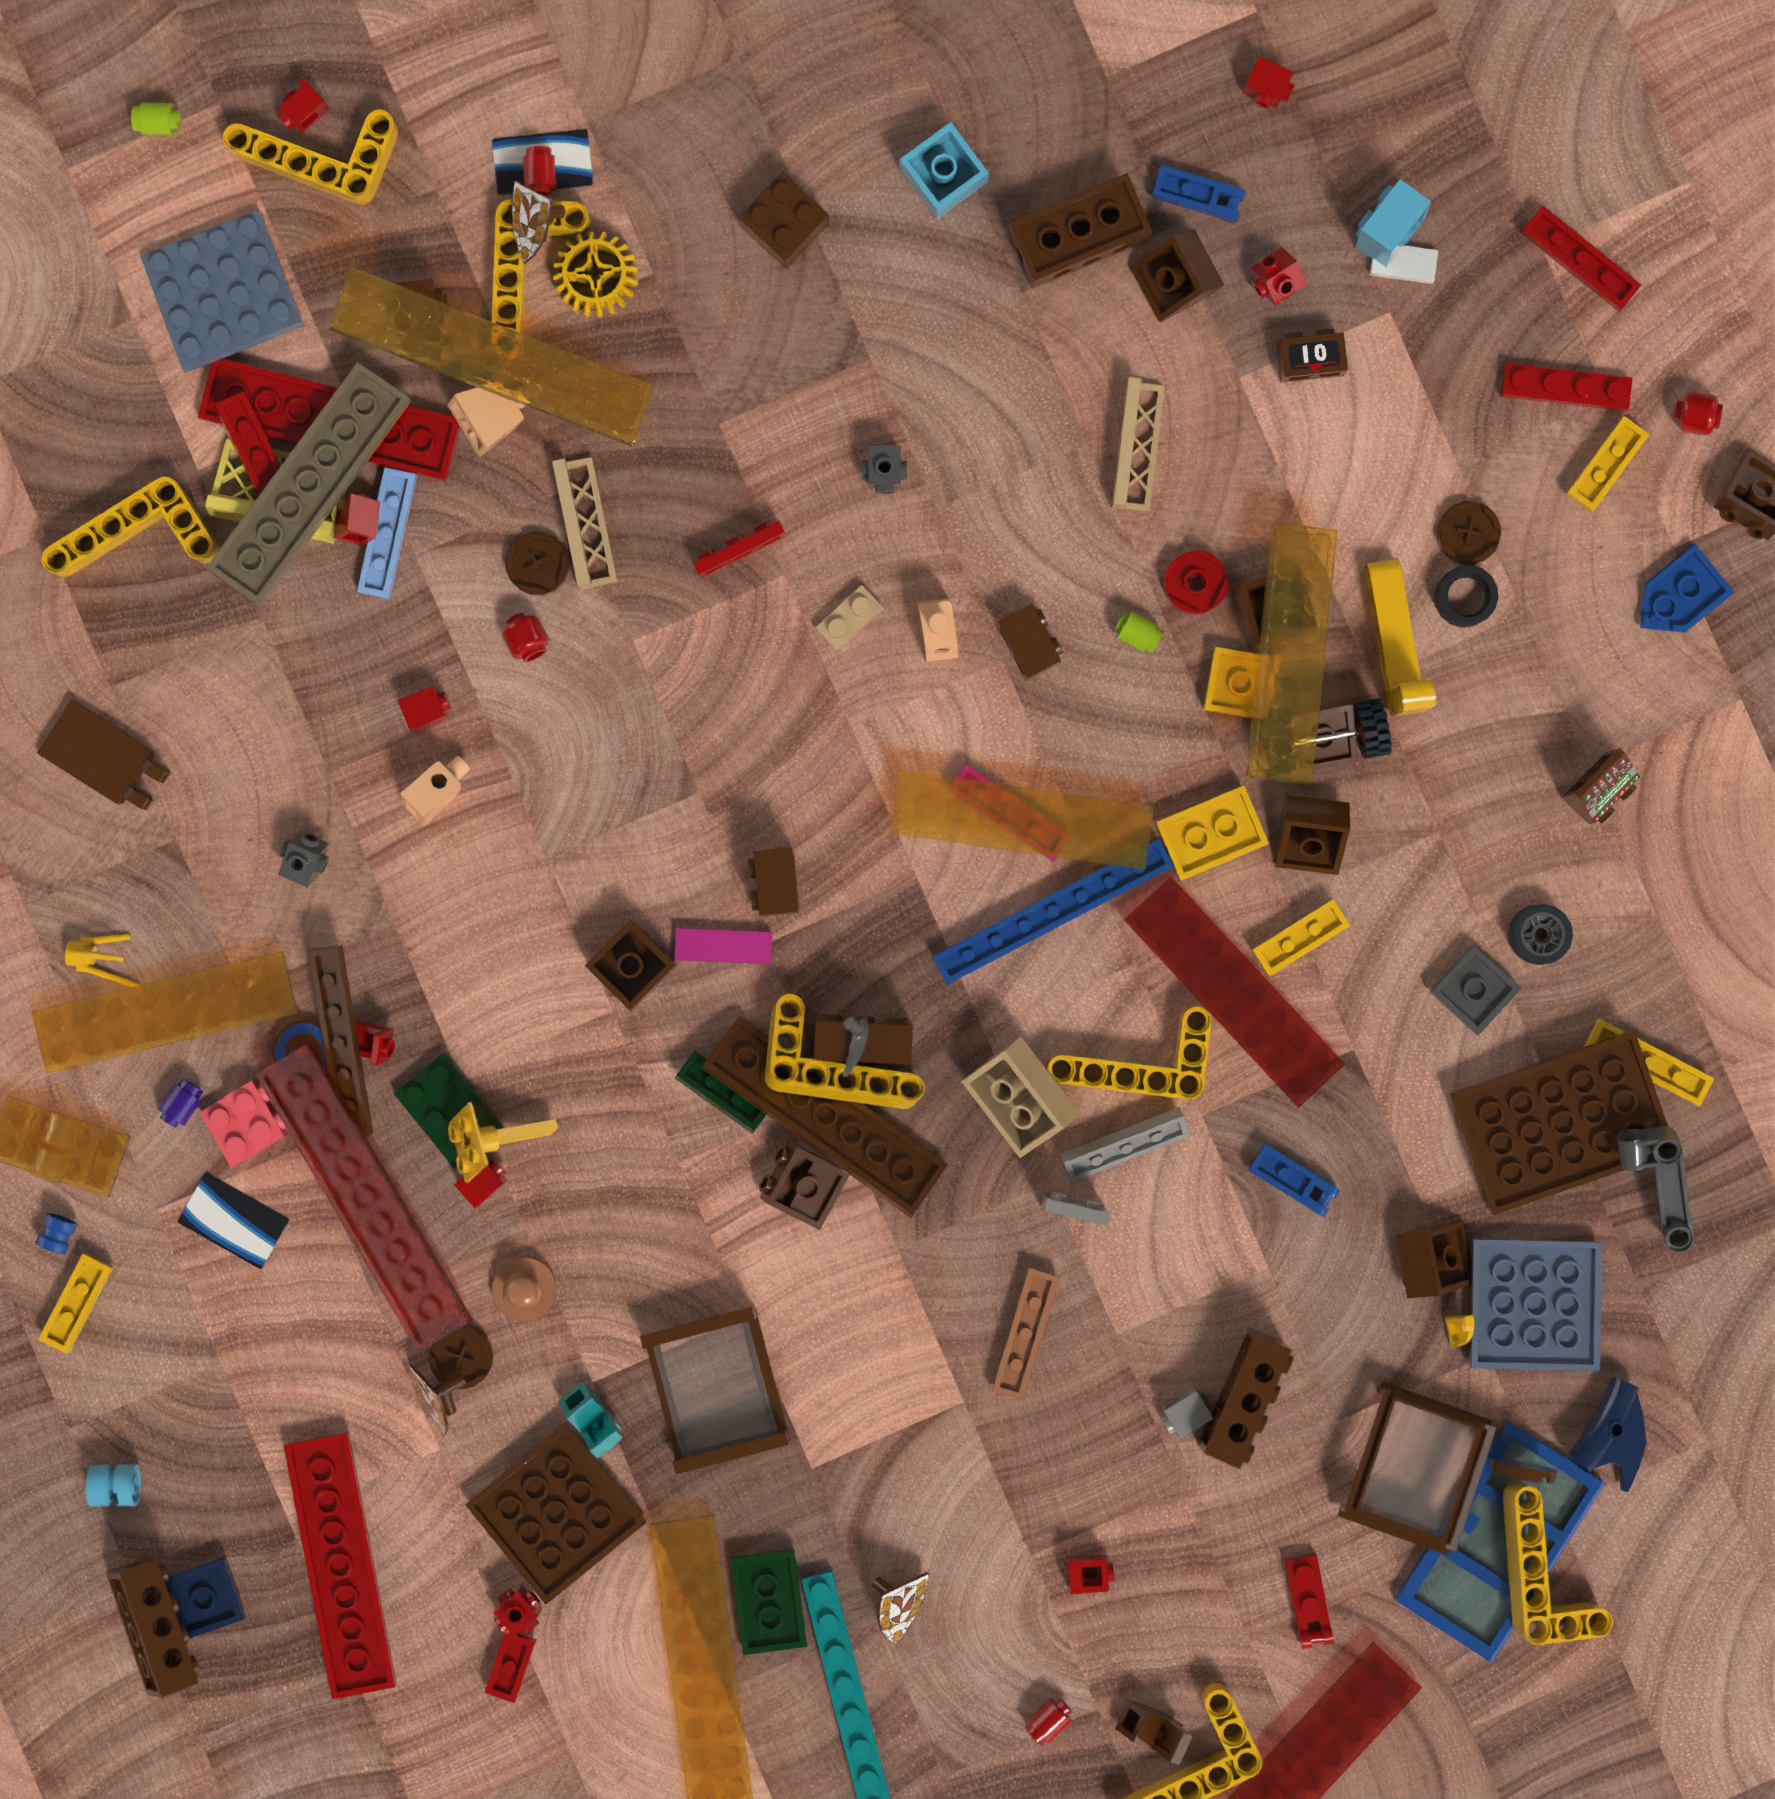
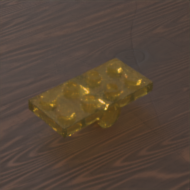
M6 1096L0 1113V1162L28 1171L31 1175L47 1181L64 1183L109 1198L131 1136L12 1096Z

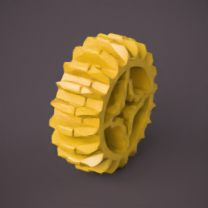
M589 231V240L584 241L582 235L577 234V245L574 246L568 240L565 242V245L569 252L558 251V257L564 262L553 263V268L561 273L554 274L552 279L555 283H561L555 290L558 295L565 294L562 299L563 304L568 305L574 301L572 305L574 313L579 312L584 306L585 317L589 318L592 309H596L597 317L602 318V309L607 308L610 315L615 314L613 307L615 303L621 308L626 306L621 298L622 296L633 298V292L627 287L638 286L637 279L630 276L638 274L639 270L637 266H629L636 259L634 254L626 255L629 250L626 243L617 247L619 244L617 236H613L607 242L606 232L602 231L599 239H595L594 232ZM598 251L612 255L617 259L621 267H613L612 264L601 263ZM588 253L586 264L575 268V271L571 272L577 259ZM594 261L600 274H603L602 276L599 275L600 279L597 280V288L591 275H588L589 273L592 274L591 270L594 269ZM616 277H620L616 288L604 296L603 289L608 282L616 281ZM570 282H578L579 284L590 286L593 298L585 297L576 292Z

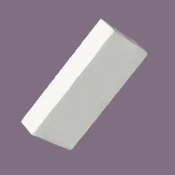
M1398 245L1387 268L1374 258L1372 259L1370 275L1433 284L1438 250L1404 245L1400 247Z

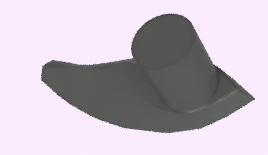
M848 1017L844 1022L845 1029L853 1032L843 1073L845 1077L854 1069L866 1047L869 1033L866 1017L860 1021Z

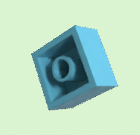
M952 122L899 159V170L936 220L988 183L989 172Z
M1401 179L1394 187L1389 184L1378 198L1379 203L1375 208V212L1368 210L1359 222V229L1355 234L1358 236L1355 248L1371 260L1374 258L1386 268L1391 262L1395 248L1398 245L1400 247L1402 245L1405 246L1424 222L1431 204L1430 200Z

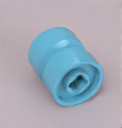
M91 1464L89 1466L86 1478V1498L90 1507H108L112 1502L117 1506H136L138 1504L141 1490V1475L138 1464H118L115 1469L110 1464Z

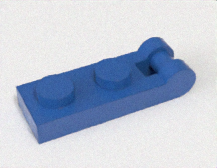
M1161 165L1152 198L1214 216L1225 222L1237 223L1240 214L1237 209L1239 203L1243 202L1246 191L1239 187ZM1219 195L1227 198L1225 206L1216 204Z
M1265 1143L1248 1168L1249 1172L1322 1217H1325L1329 1209L1326 1207L1333 1197L1336 1198L1341 1191ZM1315 1186L1322 1190L1316 1201L1309 1197Z

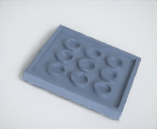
M260 210L140 256L180 365L185 373L304 326Z
M1471 1238L1470 1315H1474V1333L1469 1346V1367L1481 1369L1600 1371L1602 1242Z

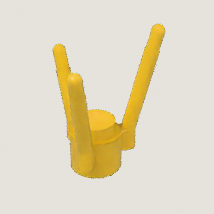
M130 934L100 937L81 936L80 941H68L65 949L66 965L76 966L77 972L90 973L135 989L141 988V985L137 982L90 966L95 964L96 959L123 961L124 957L122 955L97 952V947L92 946V944L130 940Z

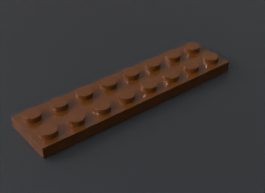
M739 1015L706 1060L702 1069L911 1218L948 1164L862 1103L772 1090L765 1082L769 1036ZM774 1069L778 1078L783 1080L789 1078L785 1069ZM806 1073L809 1082L813 1084L820 1083V1078L816 1073Z

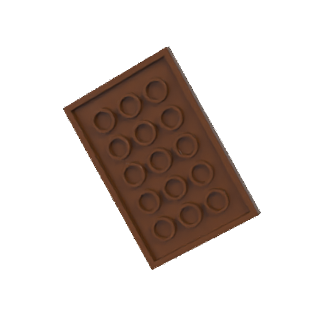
M1634 1030L1449 1093L1492 1215L1624 1171L1620 1167L1617 1135L1626 1130H1642L1668 1126ZM1663 1143L1662 1145H1660L1659 1148H1670L1673 1145V1143Z

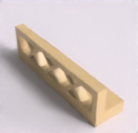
M1129 377L1126 383L1111 508L1149 513L1165 386L1141 383V378ZM1140 391L1157 393L1156 405L1145 413L1139 405ZM1155 411L1153 423V421L1149 418V415H1151ZM1138 412L1141 414L1139 419H1137ZM1145 419L1153 432L1152 437L1141 444L1135 436L1136 425ZM1135 443L1138 448L1133 451V446ZM1151 443L1149 454L1145 447ZM1141 451L1148 459L1149 465L1148 469L1138 476L1132 469L1131 462L1132 457ZM1131 474L1134 479L1129 483ZM1147 474V481L1145 485L1141 478H1143ZM1136 482L1145 492L1144 504L1127 502L1128 489Z
M589 457L566 462L565 458L552 461L579 589L584 590L618 583L593 458ZM587 466L589 479L581 489L571 482L569 470ZM590 485L592 488L593 496L586 492ZM573 488L580 492L576 499L574 497ZM583 495L595 502L596 509L589 520L577 512L576 506ZM596 516L598 517L599 527L592 523ZM579 519L586 523L582 530ZM590 526L599 531L602 536V541L595 551L586 546L583 541V536ZM603 546L606 558L599 554ZM585 550L592 554L589 560H587ZM596 557L607 564L609 577L591 580L589 568Z

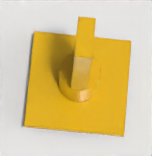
M469 1102L449 1122L448 1134L450 1141L455 1143L458 1171L463 1174L465 1183H468L488 1164L487 1152L497 1151L501 1144L550 1136L558 1129L556 1119L498 1130L493 1125L478 1128L472 1102Z

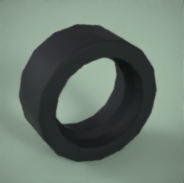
M1473 565L1459 566L1446 573L1437 584L1434 594L1435 606L1440 616L1449 624L1461 628L1473 627L1488 619L1494 612L1499 599L1498 587L1493 577L1483 568ZM1460 578L1476 580L1481 584L1485 593L1483 606L1472 615L1457 613L1448 602L1449 588Z

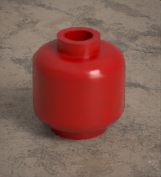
M1689 392L1686 394L1684 401H1677L1674 420H1680V429L1683 432L1707 436L1713 432V429L1719 430L1723 404H1719V400L1715 395Z
M518 613L506 621L508 625L502 632V639L513 658L517 660L523 659L527 663L538 659L546 653L547 649L545 647L549 643V636L538 617L534 615L525 616L523 613Z

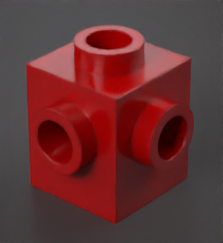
M1282 247L1271 255L1264 257L1259 263L1250 268L1255 279L1252 282L1254 290L1260 298L1266 297L1274 305L1288 299L1293 293L1307 285L1298 261Z
M523 1585L519 1586L515 1591L509 1588L496 1599L498 1605L493 1612L496 1616L494 1621L505 1634L509 1632L515 1637L518 1633L522 1632L526 1635L539 1624L536 1618L539 1617L542 1611L541 1602L530 1589L526 1590ZM511 1610H519L521 1618L517 1619Z

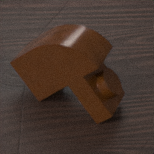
M1129 1699L1115 1727L1117 1731L1133 1743L1152 1748L1167 1761L1176 1765H1180L1193 1735L1182 1728L1183 1724L1152 1707Z

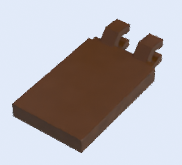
M72 699L37 752V754L115 804H124L127 800L146 811L153 802V799L134 788L142 774L145 773L163 784L171 774L151 761L154 757L152 755L154 753L153 750Z

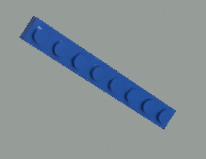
M1159 838L932 957L948 985L1174 867Z

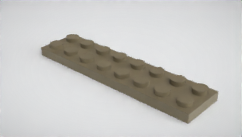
M357 362L206 569L261 607L411 403L410 397Z

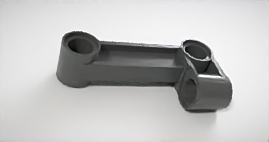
M1660 1126L1642 1130H1626L1617 1135L1620 1167L1626 1171H1639L1653 1167L1661 1223L1660 1228L1666 1246L1676 1253L1689 1250L1694 1244L1683 1148L1677 1132L1669 1126ZM1663 1143H1673V1145L1670 1148H1659L1660 1145H1662ZM1676 1230H1684L1680 1235H1671Z

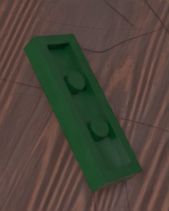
M694 1050L675 1076V1079L753 1134L766 1114L704 1071L702 1066L707 1059Z

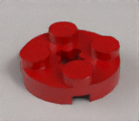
M1202 550L1186 552L1176 557L1168 566L1164 576V593L1166 598L1169 599L1170 603L1177 610L1185 614L1202 615L1208 613L1222 602L1227 593L1228 577L1226 576L1223 564L1216 556ZM1198 574L1202 576L1201 582L1205 585L1203 589L1197 588L1193 591L1190 589L1191 584L1187 582L1188 577L1194 578Z

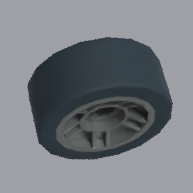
M1539 904L1527 906L1515 915L1510 923L1508 937L1510 946L1516 956L1527 963L1544 965L1554 963L1564 957L1571 947L1573 932L1572 925L1565 913L1554 906ZM1539 928H1543L1544 935L1547 938L1538 940L1535 937V932Z

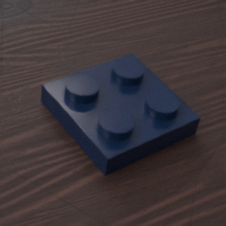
M226 1556L168 1576V1581L165 1582L168 1594L172 1593L178 1604L179 1611L175 1613L179 1625H184L189 1639L246 1618Z

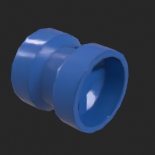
M47 1213L44 1219L45 1229L42 1233L38 1234L35 1244L45 1250L65 1255L69 1247L68 1238L71 1234H74L78 1224L64 1216Z

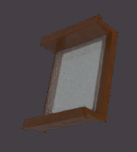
M748 1307L640 1336L642 1348H647L674 1450L675 1459L673 1460V1466L676 1474L788 1445L787 1437L789 1431L756 1309L753 1310V1307Z
M1382 1381L1378 1394L1382 1395L1347 1503L1346 1505H1340L1337 1516L1448 1556L1449 1550L1457 1551L1497 1428L1490 1426L1492 1420Z

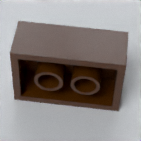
M823 1014V1020H816L814 1060L847 1061L853 1032L845 1029V1021H842L843 1015ZM855 1016V1019L858 1021L866 1017L869 1029L866 1047L858 1062L911 1065L913 1025L907 1024V1018L887 1017V1023H874L875 1017Z

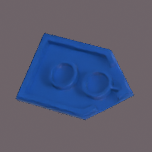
M1693 543L1644 583L1640 628L1685 633L1735 592L1697 545Z

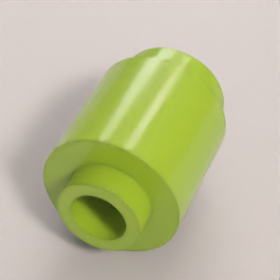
M141 102L140 105L132 106L131 123L133 131H140L142 135L173 136L175 129H180L181 116L180 111L175 110L173 103Z
M1132 610L1129 615L1122 613L1114 628L1115 631L1119 632L1118 640L1141 652L1146 650L1151 654L1164 633L1163 630L1157 628V623Z

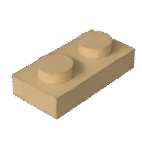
M861 585L815 629L838 652L884 608Z

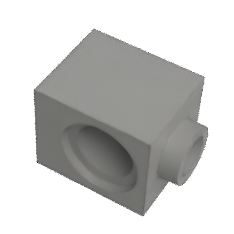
M1194 1387L1161 1407L1166 1414L1161 1417L1162 1422L1170 1435L1176 1432L1180 1439L1213 1420L1212 1415Z

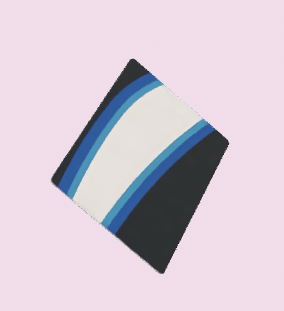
M586 129L495 138L492 140L498 195L513 194L515 181L524 184L523 157L526 155V149L533 146L551 148L552 155L555 156L557 187L555 189L593 185L589 139Z
M205 1173L178 1220L179 1224L259 1269H262L289 1222L288 1218L208 1173Z

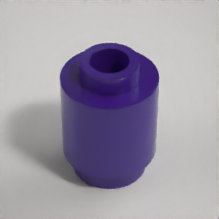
M181 1078L178 1084H173L158 1107V1110L162 1112L159 1118L175 1128L179 1123L185 1126L201 1102L200 1096L203 1090Z

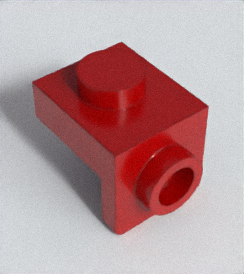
M362 1021L355 1022L361 1057L371 1059V1064L376 1066L390 1060L395 1050V1041L393 1040L394 1029Z

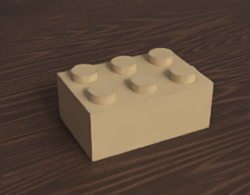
M1021 1036L979 1065L961 1081L1019 1158L1064 1129L1079 1114L1078 1110Z

